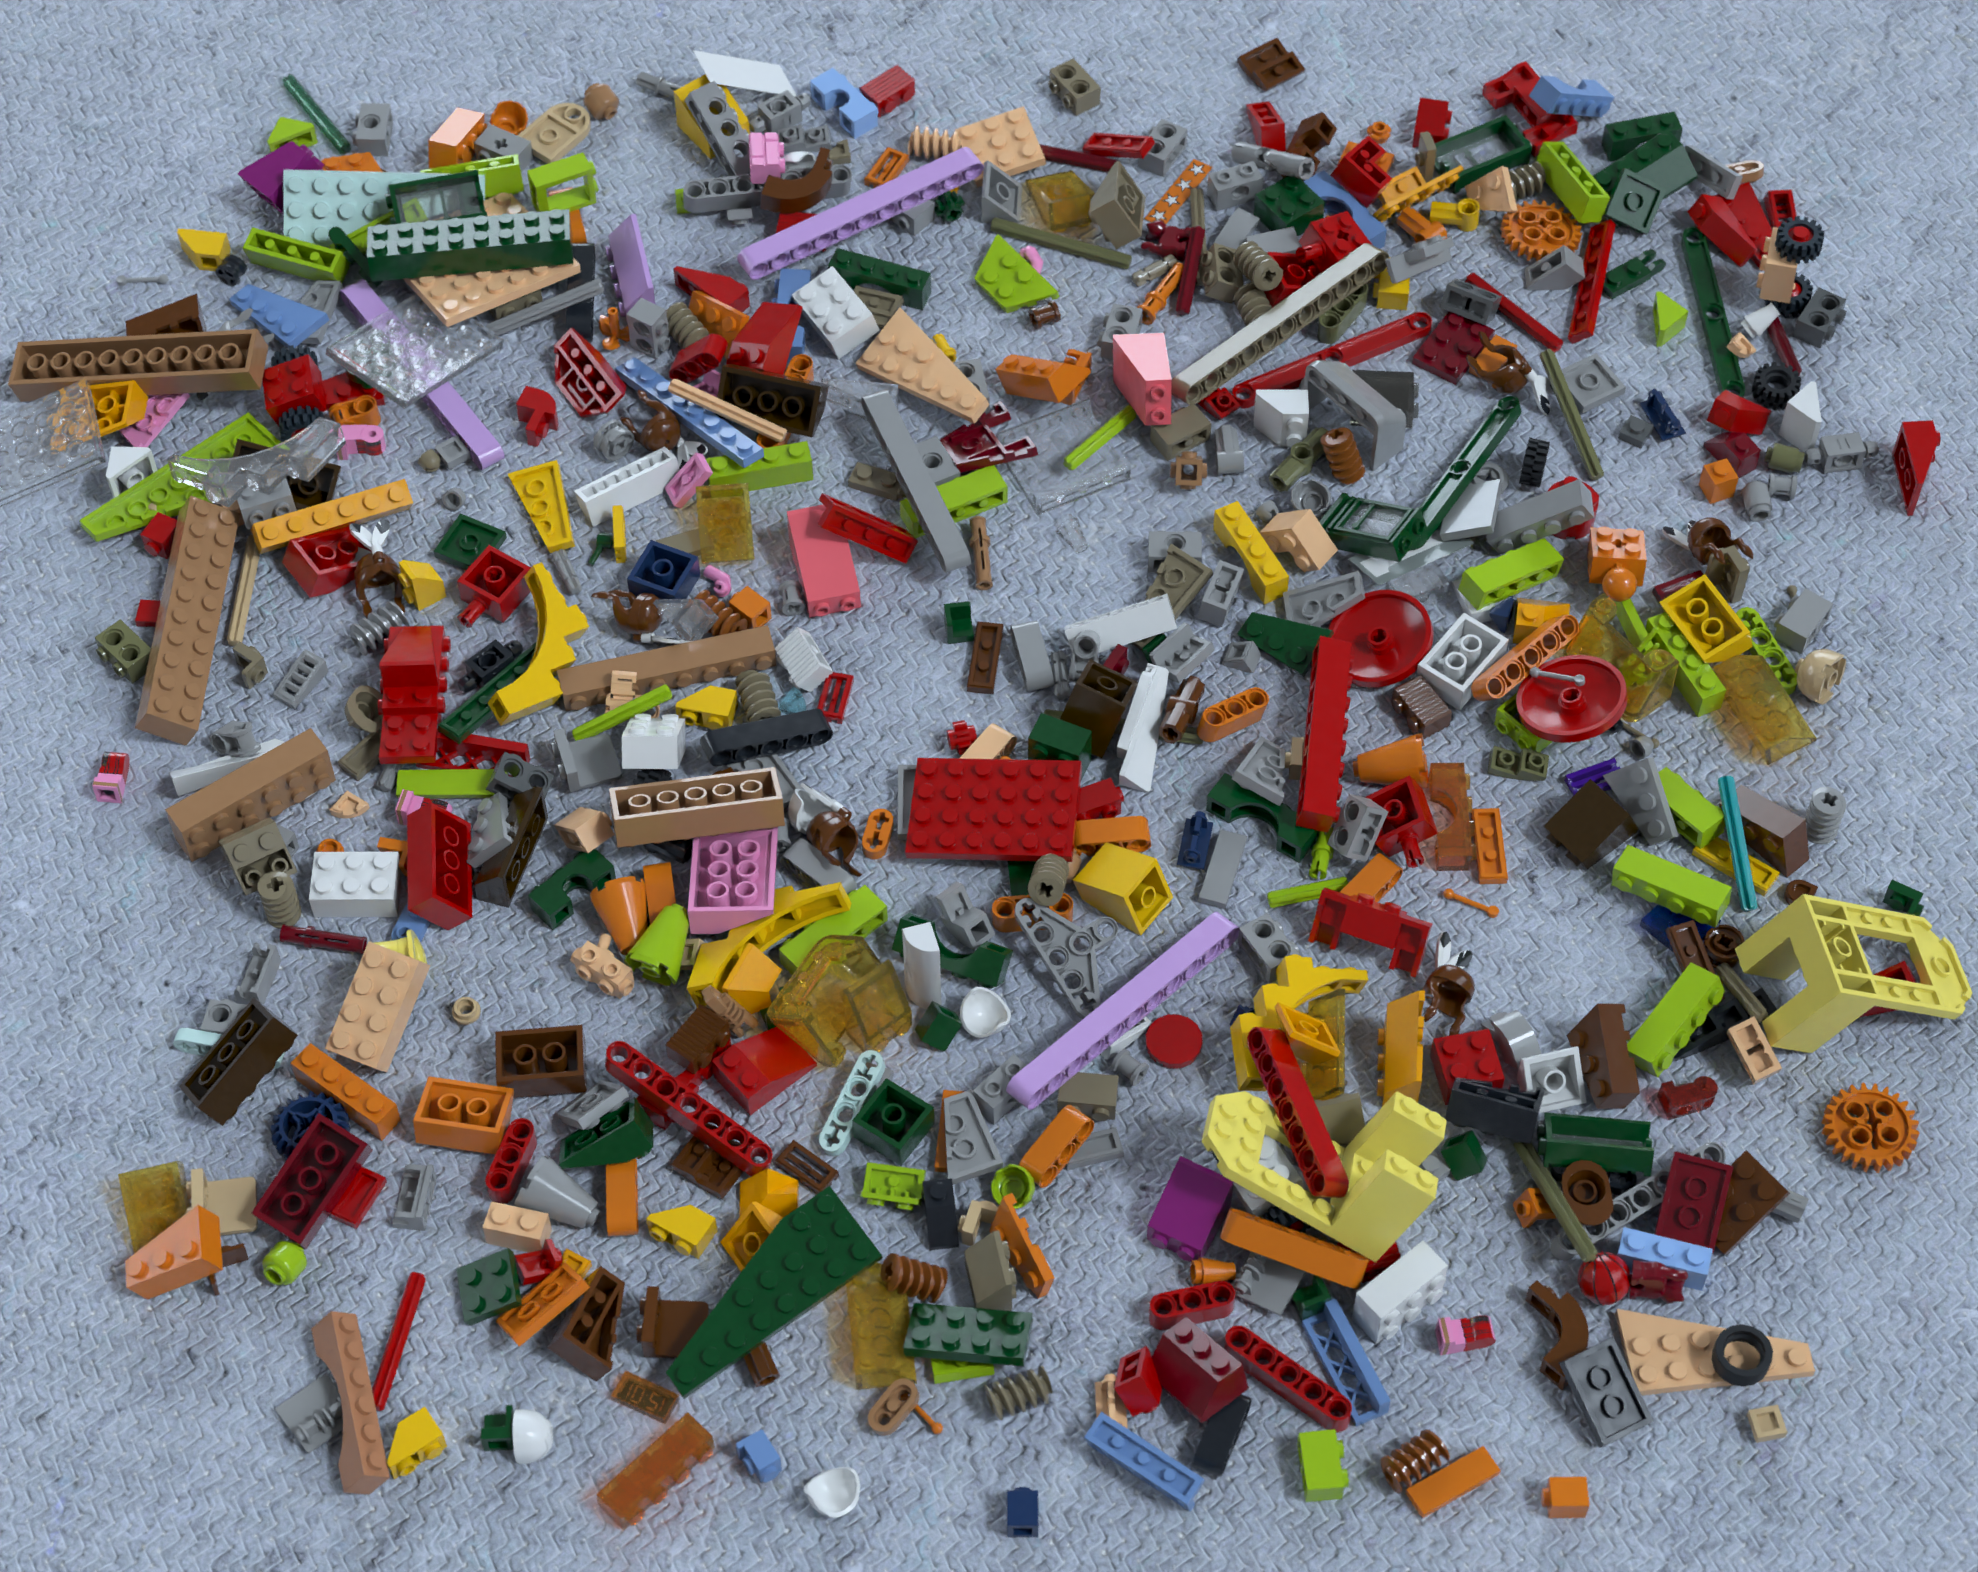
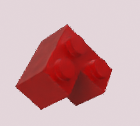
M1369 135L1342 158L1330 175L1366 208L1380 197L1393 179L1377 165L1386 151Z

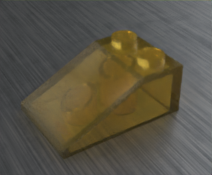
M1072 170L1025 180L1042 222L1050 231L1063 232L1070 227H1087L1090 223H1093L1088 212L1091 199L1095 193Z
M748 483L695 486L701 563L754 560Z
M889 959L843 991L846 1035L862 1052L868 1050L882 1051L896 1036L904 1035L912 1026L911 1008L894 966Z
M174 1161L118 1174L134 1254L187 1213V1208L190 1207V1199L187 1196V1180L183 1161Z

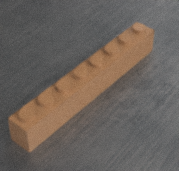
M766 625L557 670L563 692L562 698L565 710L570 711L598 704H606V696L608 693H611L612 670L637 672L636 683L632 684V691H635V695H644L664 684L668 685L670 689L687 687L704 681L710 682L718 678L732 675L738 676L741 672L747 670H766L777 665L775 648L769 627ZM618 678V680H628V681H632V679H620V678Z

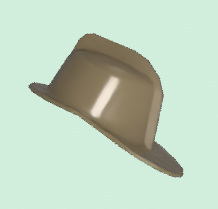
M368 685L360 686L354 690L344 708L350 727L353 726L356 729L365 730L369 733H375L382 727L383 715L378 714V699H383V696L379 691Z

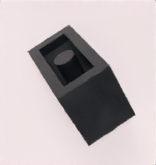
M952 1178L922 1181L929 1250L959 1247Z

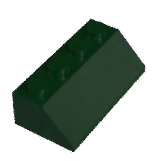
M1668 129L1593 175L1594 179L1610 196L1621 168H1626L1666 188L1663 199L1698 178V174L1683 144ZM1612 220L1616 224V228L1622 226V224Z

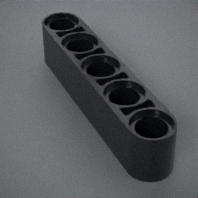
M573 243V258L580 264L581 272L568 277L567 291L595 280V243ZM594 297L566 308V332L573 328L588 342H593Z
M811 709L714 729L701 737L700 744L710 764L716 767L821 745L832 738L833 730L821 709Z

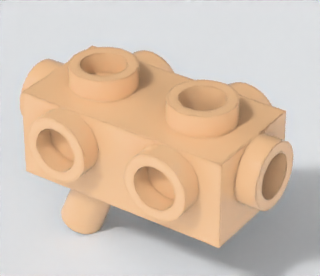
M601 934L597 946L587 941L581 948L579 947L573 952L570 961L575 964L576 973L582 979L596 983L605 994L621 999L623 996L629 995L634 987L632 968L614 958V954L608 950L612 937L608 934Z

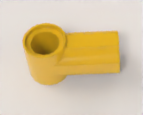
M1470 198L1463 199L1459 203L1432 201L1430 222L1438 221L1441 224L1457 225L1460 230L1471 232L1479 224V203Z

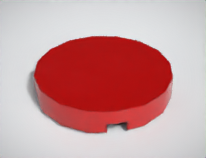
M1179 1014L1165 1015L1157 1018L1148 1028L1146 1033V1050L1150 1058L1155 1062L1163 1064V1067L1169 1069L1186 1067L1191 1065L1199 1053H1201L1203 1046L1202 1032L1198 1025L1188 1017Z

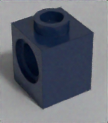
M1017 1487L1014 1490H1007V1538L1038 1537V1490H1031L1028 1487Z

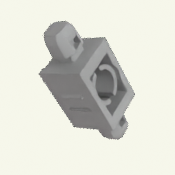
M786 90L758 105V116L749 122V128L753 133L767 130L768 132L779 134L778 130L802 122V110L810 106L811 99L806 93L794 97Z
M1859 432L1823 436L1820 439L1819 447L1805 451L1804 459L1808 464H1821L1824 473L1862 469L1864 458L1876 456L1879 447L1877 442L1862 441Z

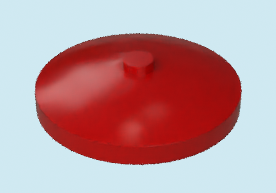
M1376 590L1365 593V599L1335 616L1329 626V629L1334 632L1331 638L1352 643L1351 654H1354V663L1352 669L1349 670V675L1353 677L1352 683L1372 688L1395 684L1413 674L1417 670L1418 664L1430 652L1434 636L1432 622L1424 606L1413 596L1397 590Z
M1588 655L1563 656L1547 661L1538 667L1540 671L1574 677L1581 674L1585 677V684L1583 686H1576L1571 681L1543 676L1534 678L1529 674L1522 681L1516 697L1518 714L1526 729L1542 739L1560 743L1584 741L1604 733L1621 718L1628 701L1626 683L1621 672L1608 661Z

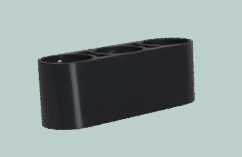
M1241 1394L1210 1417L1194 1455L1193 1467L1222 1477L1247 1418L1252 1398Z

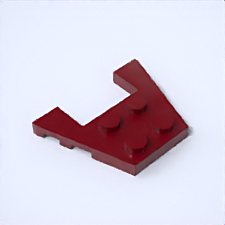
M1002 401L993 405L994 410L988 414L983 412L975 424L972 423L968 427L963 424L940 439V442L960 472L1038 455L1035 444L1028 436L1003 446L990 428L1011 420L1009 410Z

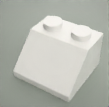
M1256 390L1253 427L1280 447H1292L1294 444L1302 442L1307 437L1308 390Z

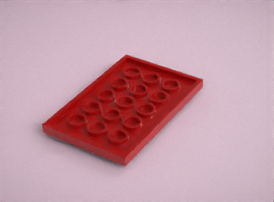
M917 758L905 849L906 858L1037 861L1043 855L1051 853L1064 858L1067 862H1072L1082 762L1070 760Z

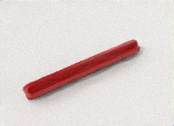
M1472 272L1466 277V283L1502 296L1497 310L1545 347L1551 349L1554 353L1562 348V339L1476 273Z
M411 1272L409 1274L372 1387L376 1411L379 1412L385 1409L426 1282L425 1275L422 1273Z

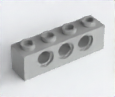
M714 80L690 92L685 99V103L727 176L750 174L749 134L740 126L736 111L728 105L724 90L720 86L718 87ZM709 107L717 109L719 114H712ZM721 129L729 130L731 136L724 135ZM733 150L741 151L743 157L736 156Z

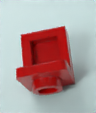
M551 1238L545 1239L543 1250L514 1255L517 1273L522 1285L542 1282L561 1266L563 1262L561 1251L555 1247Z

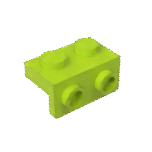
M867 1162L864 1187L860 1197L867 1198V1204L884 1206L885 1201L896 1202V1208L913 1210L914 1205L921 1206L922 1181H925L926 1170Z

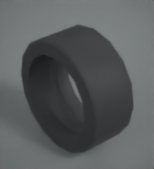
M1743 1324L1733 1325L1723 1330L1718 1336L1713 1347L1711 1360L1715 1371L1723 1380L1732 1385L1750 1386L1758 1383L1765 1377L1772 1363L1773 1349L1769 1339L1760 1330ZM1741 1341L1752 1345L1760 1354L1758 1366L1754 1369L1744 1370L1731 1365L1724 1356L1727 1344Z

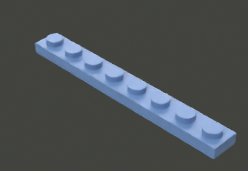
M636 357L615 368V372L622 381L637 392L638 390L645 391L649 399L663 403L672 411L680 423L743 468L764 457V450L761 446L719 416L668 391L670 382Z

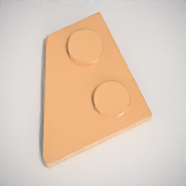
M1501 166L1465 186L1467 198L1474 199L1479 203V211L1518 212L1507 167Z

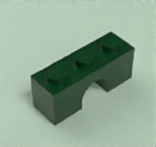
M1675 111L1605 124L1601 145L1608 161H1617L1635 150L1640 144L1651 140L1667 129L1680 141L1683 128Z
M593 849L589 853L579 852L569 864L557 869L552 877L532 889L528 895L531 910L554 930L574 914L572 900L567 894L578 888L586 889L589 892L596 887L598 892L604 889L605 882L616 879L614 865L597 849Z

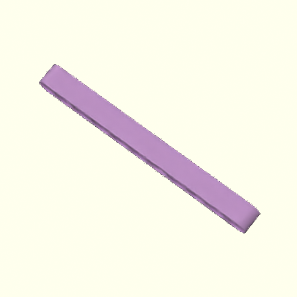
M961 148L742 249L737 256V260L751 279H760L933 199L944 192L946 193L974 180L983 172L984 166L970 148Z
M361 279L341 289L340 294L347 308L378 346H387L394 352L396 368L453 437L457 435L470 451L471 460L480 470H484L504 459L505 455L498 441L368 283Z
M1219 912L1212 913L1014 1075L1007 1085V1093L1029 1110L1037 1107L1229 948L1238 938L1239 927Z

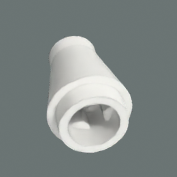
M1770 303L1744 316L1745 319L1741 324L1749 335L1754 338L1757 335L1761 336L1780 313Z

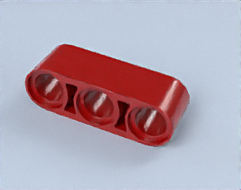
M709 334L680 350L668 372L669 377L688 384L717 368L727 350V340L721 335Z
M526 1118L515 1119L510 1123L486 1175V1186L492 1202L507 1204L512 1201L536 1149L537 1139L534 1126ZM523 1134L528 1135L527 1137L522 1139L517 1138L518 1136ZM510 1159H517L514 1163H506ZM499 1184H506L503 1188H495Z
M1216 1281L1159 1293L1150 1301L1149 1322L1155 1329L1168 1330L1185 1317L1189 1318L1194 1324L1228 1317L1234 1309L1235 1290L1228 1282ZM1224 1297L1228 1301L1217 1302L1215 1298ZM1188 1303H1195L1199 1307L1191 1309L1185 1305ZM1159 1309H1166L1169 1311V1313L1166 1315L1158 1314L1156 1311Z

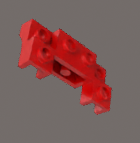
M1526 61L1516 64L1504 75L1484 83L1482 95L1495 110L1512 103L1532 127L1523 131L1522 135L1531 142V154L1536 157L1543 142H1557L1577 134L1578 122L1572 115L1547 113L1529 97L1540 77Z
M1328 888L1322 890L1308 939L1309 942L1314 943L1316 940L1330 945V949L1335 950L1338 947L1342 933L1392 950L1394 949L1389 969L1399 968L1410 972V976L1416 978L1426 951L1425 947L1433 925L1432 923L1408 916V912L1402 911V907L1397 904L1385 902L1384 905L1375 902V898L1368 894L1358 893V896L1355 894L1349 896Z

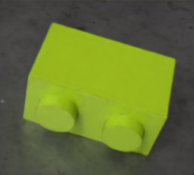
M1336 1430L1299 1432L1297 1450L1305 1502L1342 1499L1344 1488L1349 1487L1347 1469L1341 1468L1340 1459H1344V1446L1342 1440H1337Z

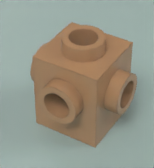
M1182 451L1181 456H1176V462L1170 463V478H1175V485H1180L1181 489H1196V486H1202V478L1207 479V463H1202V456H1197V452ZM1185 465H1192L1193 471L1185 473L1183 468Z

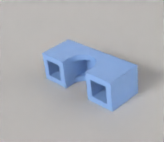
M831 68L810 80L811 98L822 109L827 111L832 107L842 106L839 108L840 126L854 139L878 126V109L873 102H869L858 88L853 87L843 74Z
M1624 1227L1616 1255L1624 1260L1630 1273L1632 1272L1633 1260L1643 1262L1657 1261L1666 1267L1684 1270L1688 1273V1278L1683 1286L1702 1291L1708 1276L1713 1249Z

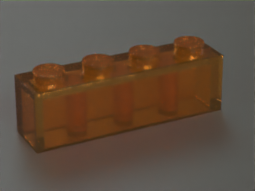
M687 1412L596 1494L599 1507L623 1531L630 1525H636L644 1517L645 1511L649 1507L662 1502L670 1488L676 1483L681 1484L690 1475L691 1469L698 1463L706 1462L711 1457L715 1449L713 1436Z

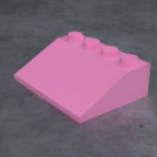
M778 827L693 838L688 918L691 934H719L774 914Z

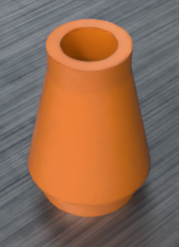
M1199 1257L1198 1260H1192L1190 1265L1192 1284L1202 1285L1216 1281L1235 1280V1263Z

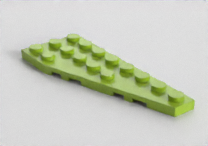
M248 412L80 519L81 528L98 542L148 525L157 512L169 517L177 516L190 495L210 503L219 502L218 494L227 491L224 488L237 439L292 452ZM150 503L155 504L157 511L149 510L148 505Z

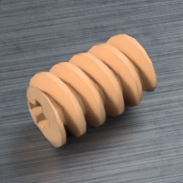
M916 125L909 139L908 155L911 156L913 151H915L916 157H921L924 152L926 158H930L934 154V158L937 160L942 155L946 156L961 149V140L958 139L957 131H954L952 137H949L948 130H944L942 136H939L938 128H935L931 135L929 127H925L923 133H920L919 126Z

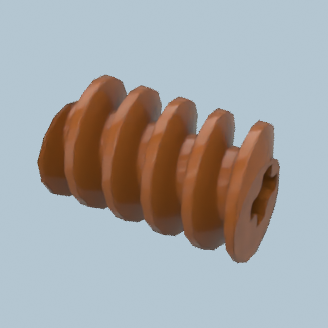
M1346 427L1332 429L1324 433L1320 440L1326 453V459L1329 461L1332 476L1346 485L1359 481L1365 474V467L1353 433Z
M708 590L701 591L690 605L689 618L697 622L708 633H711L713 637L747 630L748 621L745 618L741 619L740 614L733 613V609L726 607L723 601L718 602V598L715 595L710 596Z
M895 1253L889 1254L884 1259L880 1271L881 1279L885 1281L887 1291L894 1292L896 1290L897 1294L904 1295L906 1293L911 1298L917 1296L918 1300L924 1301L927 1299L929 1303L933 1304L940 1298L948 1280L946 1268H940L938 1265L933 1264L930 1265L927 1262H919V1260L909 1259L906 1256H899Z
M1425 1429L1420 1432L1419 1436H1413L1410 1439V1443L1405 1442L1401 1444L1400 1449L1392 1450L1390 1456H1383L1380 1462L1386 1481L1397 1494L1402 1493L1400 1482L1407 1487H1411V1475L1417 1481H1420L1422 1479L1420 1469L1426 1474H1430L1432 1472L1430 1462L1439 1468L1441 1466L1439 1456L1449 1461L1450 1455L1443 1441L1431 1430Z

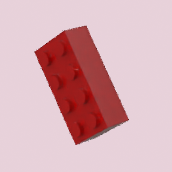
M432 802L407 815L408 911L449 931L472 918V866L467 863L468 847L471 843V823Z

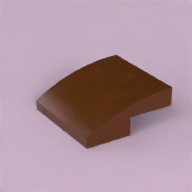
M1277 37L1238 56L1236 61L1246 75L1264 91H1268L1304 73L1306 70L1294 52L1288 53Z
M710 1123L705 1124L708 1129L714 1130L718 1128ZM696 1136L690 1139L671 1164V1167L680 1175L723 1200L744 1172ZM735 1140L728 1141L734 1147L742 1145Z

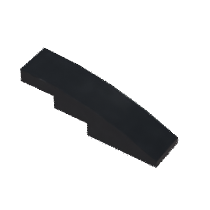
M1763 988L1753 992L1755 997L1765 1007L1768 1017L1777 1010ZM1734 998L1714 1011L1710 1010L1704 1023L1691 1034L1687 1045L1681 1048L1674 1056L1675 1061L1700 1053L1729 1040L1726 1034L1727 1030L1751 1018L1738 999Z

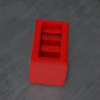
M1792 189L1767 191L1763 199L1772 230L1773 227L1778 228L1783 222H1779L1778 219L1791 217L1794 221L1797 214ZM1783 203L1784 206H1776V204ZM1777 211H1786V213L1777 214Z

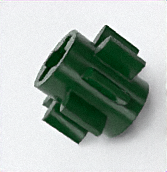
M948 191L937 196L935 200L937 206L934 207L937 217H941L944 222L946 220L952 222L961 217L964 212L962 206L965 205L961 195L958 196L955 191Z

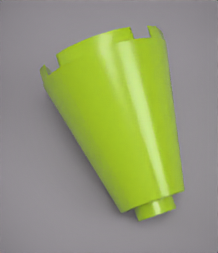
M678 904L665 906L628 952L624 959L625 965L632 968L633 972L638 968L644 972L642 977L649 981L665 986H670L671 983L675 985L679 978L689 928L687 909Z

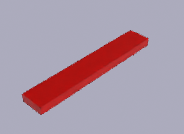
M1611 219L1590 228L1583 262L1585 278L1579 281L1568 334V340L1572 344L1592 337L1594 334L1616 225Z

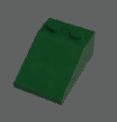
M633 1097L624 1102L617 1110L607 1112L600 1117V1122L593 1128L588 1130L579 1129L560 1141L559 1165L562 1169L626 1163L635 1158L641 1159L649 1154L653 1148L654 1123L637 1099Z

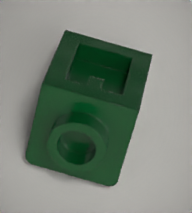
M1891 880L1883 903L1888 904L1895 910L1904 911L1909 915L1920 916L1924 909V905L1920 904L1924 893Z

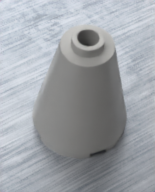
M542 1156L527 1177L529 1180L525 1187L520 1189L514 1205L520 1208L548 1213L550 1219L583 1229L587 1224L593 1226L601 1212L597 1209L599 1203L551 1158Z

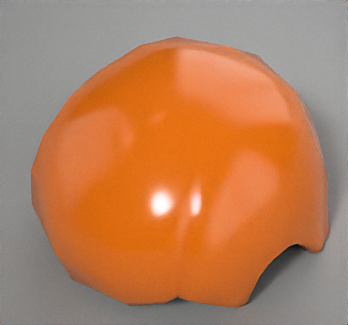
M511 100L499 102L490 117L491 125L515 135L520 134L526 129L528 123L526 108L520 103Z

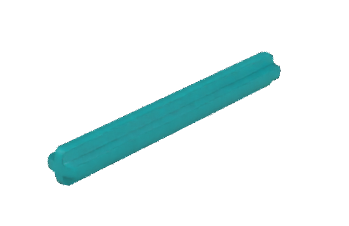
M1723 776L1718 778V786L1740 907L1742 911H1753L1758 906L1735 781L1732 776Z

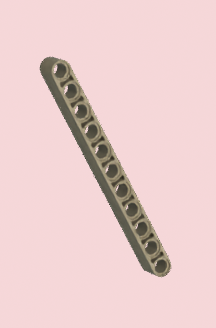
M1369 243L1362 244L1172 379L1171 395L1189 405L1198 403L1384 271L1387 267L1386 259L1389 258L1388 253Z

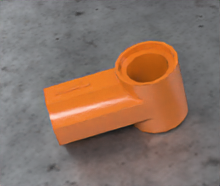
M1406 207L1397 218V224L1414 237L1415 243L1425 241L1427 238L1436 235L1447 238L1446 229L1440 222H1430L1414 208Z

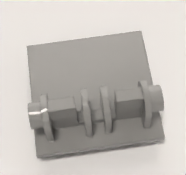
M1251 1251L1231 1285L1235 1290L1236 1297L1281 1316L1306 1271Z
M326 1373L275 1408L276 1412L308 1454L343 1430V1412L339 1390Z

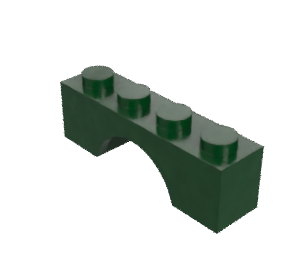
M836 248L828 264V269L833 266L852 290L861 284H874L886 289L891 294L902 296L904 300L903 306L923 311L931 295L930 272Z
M1227 773L1223 774L1207 795L1206 811L1227 823L1245 817L1257 818L1268 823L1277 836L1276 850L1298 863L1301 862L1317 841L1318 830L1296 826L1297 812L1293 811L1288 805L1281 803L1278 806L1252 790L1244 789L1236 781L1232 780V776Z
M911 913L900 918L891 950L899 952V956L904 958L902 929L931 922L940 950V969L944 968L952 971L951 974L957 978L967 979L969 977L977 980V984L985 988H994L1004 982L1013 950L986 941L973 953H955L946 948L938 938L935 922Z

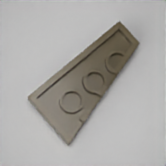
M1170 544L1164 563L1161 562L1157 570L1158 575L1153 585H1150L1146 592L1145 600L1168 594L1176 620L1213 576V571L1178 547ZM1157 635L1132 642L1131 644L1141 650Z

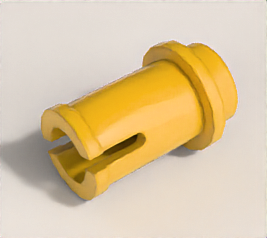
M943 334L934 335L933 339L936 341V346L952 362H955L956 350L949 346Z

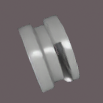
M611 420L598 430L593 444L599 452H603V455L609 461H616L630 451L634 443V434L618 420Z

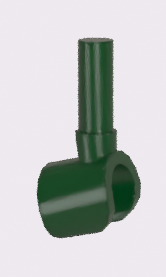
M598 534L596 548L588 561V565L594 566L603 548H613V534Z

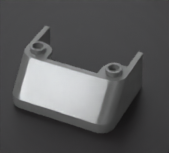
M1315 360L1306 367L1304 390H1308L1309 410L1329 397L1374 435L1370 469L1372 471L1403 450L1406 416L1401 409L1392 405L1356 375L1345 363Z

